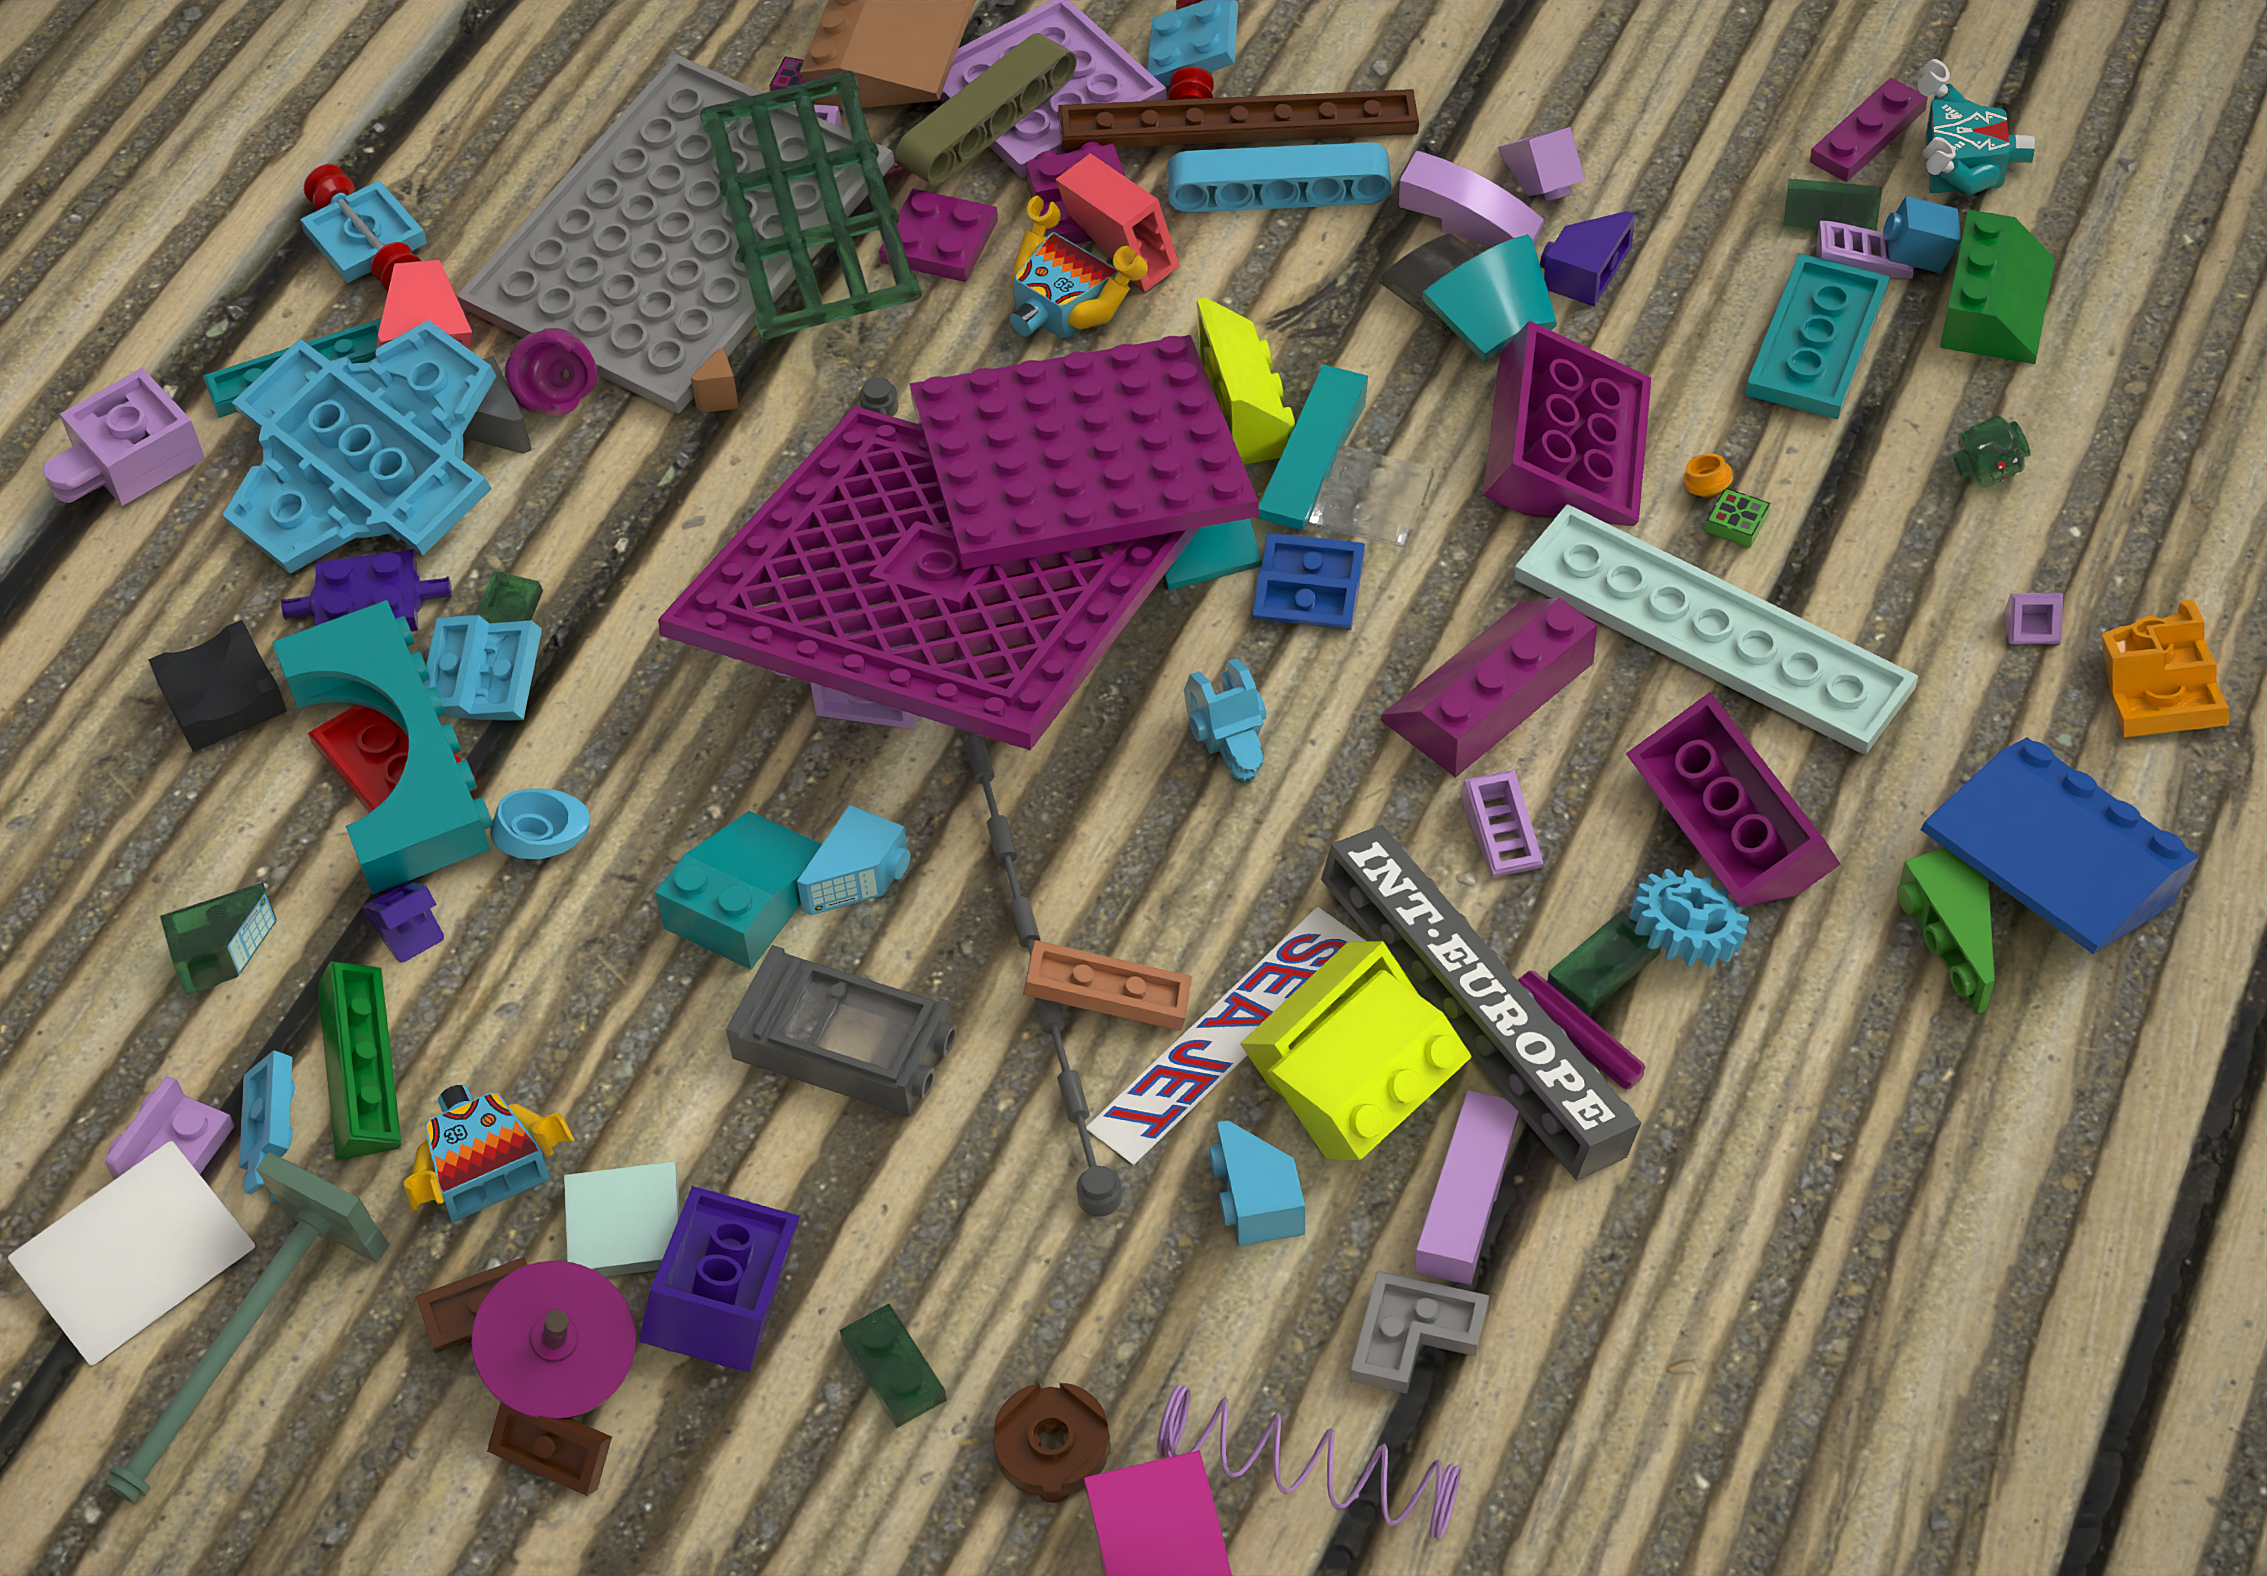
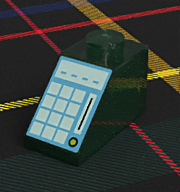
M263 882L160 915L172 962L186 994L200 989H210L222 982L237 978L277 921Z

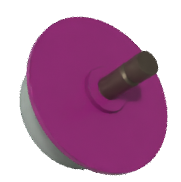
M566 1261L537 1262L521 1267L505 1276L489 1291L482 1301L472 1330L473 1359L484 1385L493 1396L508 1408L525 1416L540 1418L538 1415L553 1419H569L599 1407L618 1390L625 1380L633 1361L636 1346V1332L632 1313L619 1290L600 1273L586 1266Z

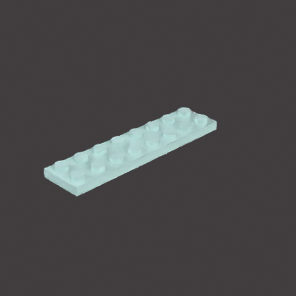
M1568 504L1515 566V580L1550 598L1560 597L1580 613L1865 756L1916 688L1918 675Z

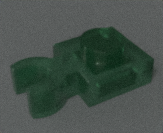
M493 571L476 614L480 615L488 623L530 621L543 593V588L539 581Z

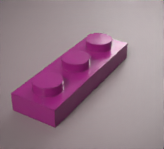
M1890 77L1811 149L1810 163L1847 183L1926 110L1928 97Z

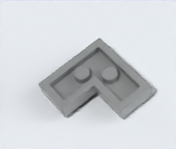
M1377 1271L1351 1366L1350 1381L1407 1394L1420 1344L1476 1356L1488 1310L1489 1295Z

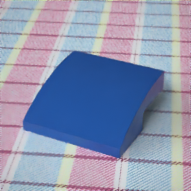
M1267 533L1262 569L1259 570L1252 614L1253 619L1352 630L1363 570L1365 543Z

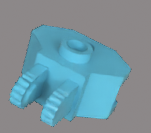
M1236 658L1227 662L1226 666L1228 669L1221 676L1222 693L1215 695L1210 681L1198 671L1189 675L1184 687V696L1190 728L1195 739L1198 742L1202 741L1206 745L1209 755L1220 751L1226 768L1230 769L1229 774L1233 776L1232 779L1235 778L1237 782L1242 781L1244 783V781H1247L1249 783L1251 779L1254 780L1260 766L1263 764L1264 756L1262 755L1263 751L1260 750L1261 744L1258 735L1264 724L1263 720L1266 719V709L1259 692L1256 690L1249 669Z

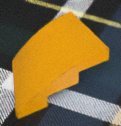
M2194 599L2180 602L2177 613L2162 619L2150 614L2138 619L2131 625L2120 626L2102 634V649L2108 683L2116 716L2124 737L2229 725V707L2216 682L2217 664L2205 642V622Z

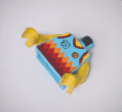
M1039 196L1031 198L1027 206V213L1034 223L1031 230L1025 231L1011 277L1016 311L1009 318L1012 327L1024 337H1028L1041 326L1059 338H1069L1082 329L1108 323L1130 290V287L1127 285L1130 280H1140L1146 275L1148 271L1146 261L1140 255L1135 257V251L1129 246H1122L1114 254V268L1055 232H1052L1048 237L1045 236L1046 229L1053 228L1058 224L1061 214L1058 206L1051 202L1048 212L1039 217L1044 201Z
M454 1085L445 1089L438 1097V1104L443 1113L430 1118L425 1123L428 1140L417 1148L411 1176L407 1177L403 1183L411 1211H417V1207L421 1203L436 1200L437 1205L445 1203L453 1223L550 1180L539 1146L542 1148L545 1156L549 1157L554 1153L552 1147H555L558 1143L563 1141L571 1143L575 1141L562 1114L554 1113L542 1117L519 1104L507 1105L503 1098L494 1092L473 1099L465 1085Z

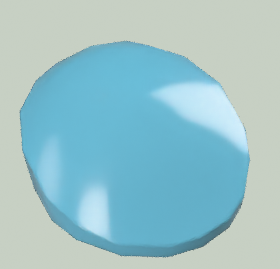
M523 789L511 792L500 801L492 820L493 826L490 827V836L495 846L506 854L519 859H544L562 854L576 846L586 836L590 828V814L587 807L580 800L562 791Z

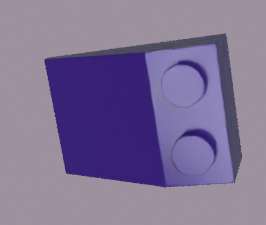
M692 1186L651 1286L639 1342L750 1373L764 1335L800 1216Z

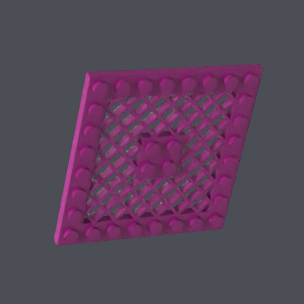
M854 406L658 619L660 636L1031 751L1199 528L962 570L949 523L940 524L948 521L943 503L929 504L942 500L937 483L931 482L936 481L919 424ZM905 487V488H902V489H897V490H892V491H887V492H885L886 490H891V489H896V488ZM914 506H915V508H910V509L895 511V510H899V509H904V508H909V507H914ZM882 513L881 515H876V516H871V517L862 518V517H865V516H870V515ZM848 520V521H846V522H841V523H837V524L828 525V524H830V523H835V522H840V521ZM892 533L891 535H886V536H881V537L872 538V537H874V536H879V535H884V534ZM854 540H859V541H857V542H852V543H847V544L838 545V544H840V543H845V542H850V541H854ZM825 547V548H823V549H818V550H813V551L804 552V551H806V550H811V549H815V548ZM1092 558L1094 559L1093 561H1088V562H1083V563H1078V564L1075 563V562H1077V561H1082V560H1087V559H1092ZM869 560V562L859 563V564L850 565V566L848 565V564H851V563H856V562H861V561ZM1060 565L1059 568H1054V569L1045 570V571H1042V570H1041V569H1044V568H1049V567H1054V566ZM835 567V569H830V570L821 571V572H816V573L813 572V571H817V570H822V569H827V568ZM1025 572L1027 573L1026 575H1021V576H1016V577H1012V578H1007V576L1016 575V574L1025 573ZM798 574L801 575V576H797V577H792V578H787V579L779 580V578H783V577H788V576H793V575H798ZM868 582H869L868 585L859 586V584H864V583H868ZM1068 586H1072V587H1073V588H1070V589L1060 590V591H1056V592L1053 591L1054 589H1058V588H1063V587H1068ZM844 587H845L844 590H839V591H835V592H830V593H825V594H824L825 591H830V590H835V589H840V588H844ZM1035 593H1038V594H1039V595H1037V596H1032V597H1027V598L1019 599L1020 596H1025V595H1030V594H1035ZM806 595H810V596H811V597H806V598H801V599H796V600H791V601H789V599L796 598V597H801V596H806ZM1004 600V603L994 604L990 606L984 605L987 603ZM890 601L888 604L869 607V605ZM776 602V604H772V605H768V606H763V607H758V608H754V607H753V606H758V605H763V604H768V603ZM854 608L856 609L855 611L845 612L836 615L834 614L835 612H840ZM1050 614L1049 617H1044L1035 620L1030 619L1032 617ZM931 615L936 616L933 618L915 621V619ZM821 616V618L799 622L801 619ZM1013 621L1016 622V624L1007 625V626H1002V627H997V628H996V626H995V625L1004 624V623L1013 622ZM901 622L900 625H895V626L886 627V628H881V629H880V627H879V626H884V625H888V624H893V623ZM980 628L982 630L979 632L961 635L962 632L976 630ZM865 629H866V631H867V632H862V633L853 634V635H848V636H845V635H844V634H846V633H851V632L860 631V630H865ZM943 636L947 637L946 639L926 642V640ZM1026 642L1028 643V645L1016 647L1012 649L1007 648V646L1017 645ZM910 643L912 644V646L899 648L895 650L890 649L891 647L901 646ZM993 650V653L979 655L973 657L972 655L979 652ZM956 657L959 659L956 661L937 664L938 661L952 659ZM999 672L1005 673V675L995 676L986 679L984 678L985 675H990Z

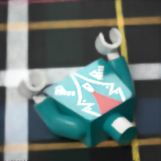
M1932 59L1920 69L1921 78L1918 80L1917 85L1919 92L1925 96L1935 94L1934 99L1931 101L1926 128L1927 147L1922 151L1923 156L1927 158L1926 167L1929 175L1930 193L1961 191L1965 195H1973L1985 189L1999 188L2004 184L2008 162L2032 163L2035 150L2034 135L2008 134L2007 113L2003 109L1980 106L1967 100L1952 84L1948 83L1945 85L1950 78V73L1941 61Z

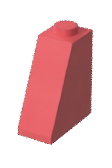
M1091 153L1055 179L1067 213L1112 260L1120 247L1129 246L1135 251V257L1140 255L1146 261L1148 266L1146 275L1140 280L1133 281L1143 292H1147L1180 267L1159 200Z
M440 260L394 264L378 333L377 348L421 323L430 320L470 350L472 330Z

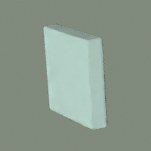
M675 1161L564 1175L568 1262L586 1266L604 1277L658 1270L680 1217L678 1173Z

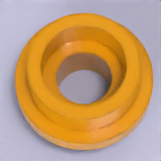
M1712 453L1702 454L1691 459L1686 465V472L1683 476L1685 489L1689 493L1706 498L1719 495L1733 480L1731 467L1725 463L1722 456Z

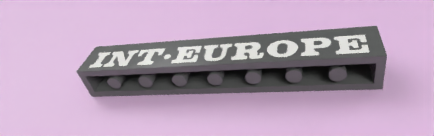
M1382 824L1332 843L1321 881L1372 941H1383L1419 996L1444 1013L1471 1054L1472 1059L1512 1106L1519 1111L1518 1113L1577 1181L1627 1158L1642 1123L1635 1116L1633 1109L1629 1104L1621 1100L1601 1077L1599 1070L1587 1061L1568 1039L1565 1031L1555 1024L1535 1001L1532 993L1523 987L1506 968L1499 955L1491 950L1472 929L1466 917L1452 906L1439 891L1436 883L1427 877L1411 859L1404 846L1397 842Z

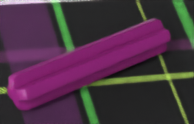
M1531 970L1518 979L1520 984L1532 993L1535 1001L1554 1023L1565 1031L1568 1039L1574 1046L1619 1086L1629 1090L1640 1082L1646 1068L1644 1063L1537 972Z

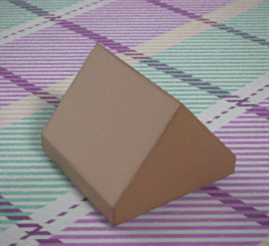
M718 348L691 376L697 411L702 413L739 409L732 370L725 351Z

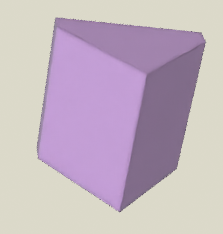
M2010 593L2004 610L2009 644H2061L2063 594Z

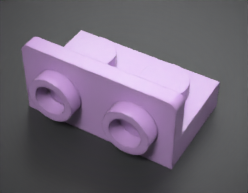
M167 1076L156 1091L146 1096L140 1107L139 1114L124 1134H120L114 1139L109 1148L105 1163L115 1180L169 1141H173L200 1175L235 1126L229 1114L184 1096L178 1081Z

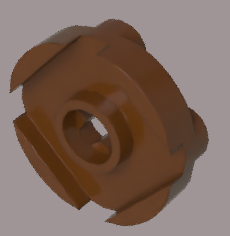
M1060 1382V1388L1046 1387L1041 1389L1039 1383L1019 1390L1003 1404L996 1416L994 1426V1451L998 1467L1004 1477L1019 1490L1030 1495L1039 1496L1042 1500L1050 1503L1061 1502L1069 1494L1084 1489V1477L1097 1475L1102 1472L1111 1449L1107 1419L1101 1404L1086 1390L1073 1384ZM1059 1430L1065 1433L1062 1437L1063 1445L1061 1447L1050 1450L1041 1447L1042 1442L1039 1434L1043 1431L1051 1435Z

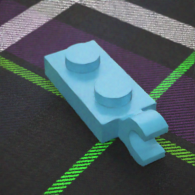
M275 1050L244 1074L239 1168L247 1170L243 1179V1187L245 1193L250 1195L264 1185V1181L256 1169L268 1152L282 1157L289 1149L293 1138V1130L290 1126V1103L295 1091L294 1081L291 1080L292 1057ZM271 1192L270 1201L277 1203L278 1201Z

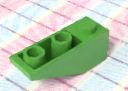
M1945 847L1905 861L1900 885L1897 887V897L1902 909L1907 915H1913L1920 925L1929 951L1934 956L1939 955L1949 970L1950 980L1956 993L1960 997L1967 998L1976 1014L1987 1011L1995 982L1988 879Z

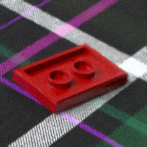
M357 704L308 732L313 746L369 813L387 799L404 772L408 758L409 738L394 721L374 709ZM453 754L456 762H461V759L456 754Z

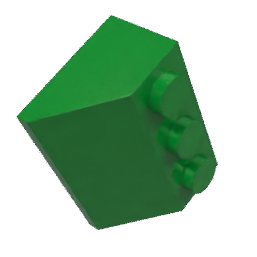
M1968 209L1940 348L2031 364L2036 363L2055 258L2016 217Z

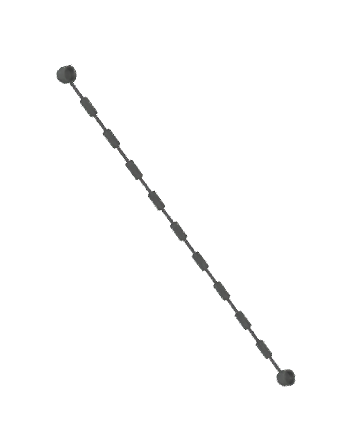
M882 377L871 378L865 382L859 392L861 408L893 417L899 407L895 386ZM952 658L948 659L947 662L956 661L959 659ZM968 731L969 738L965 741V747L974 780L978 784H983L991 818L987 821V827L995 856L999 864H1005L1014 900L1010 902L1009 906L1019 943L1022 947L1028 948L1031 956L1034 941L1041 940L1030 900L1022 897L1012 862L1016 860L1017 853L1007 818L1004 815H999L990 784L995 775L985 739ZM1035 998L1044 1032L1052 1034L1062 1072L1058 1075L1057 1080L1068 1120L1072 1123H1077L1089 1166L1077 1180L1078 1203L1081 1209L1089 1215L1106 1216L1113 1213L1121 1203V1181L1113 1170L1105 1166H1097L1085 1124V1120L1090 1116L1079 1074L1076 1070H1070L1060 1031L1065 1027L1059 1003Z

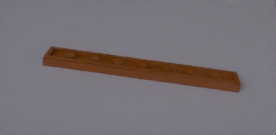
M1413 89L1058 105V122L1062 150L1079 149L1088 142H1097L1102 146L1114 144L1115 148L1405 135L1418 134L1419 118Z

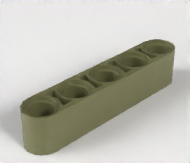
M1040 33L1030 35L909 130L897 145L895 151L897 164L933 186L945 182L1065 86L1075 72L1077 66L1076 54Z

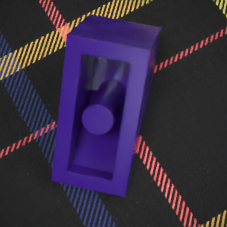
M1624 211L1565 226L1555 242L1549 241L1546 244L1541 255L1540 266L1545 269L1544 280L1547 290L1595 306L1632 248L1635 214Z

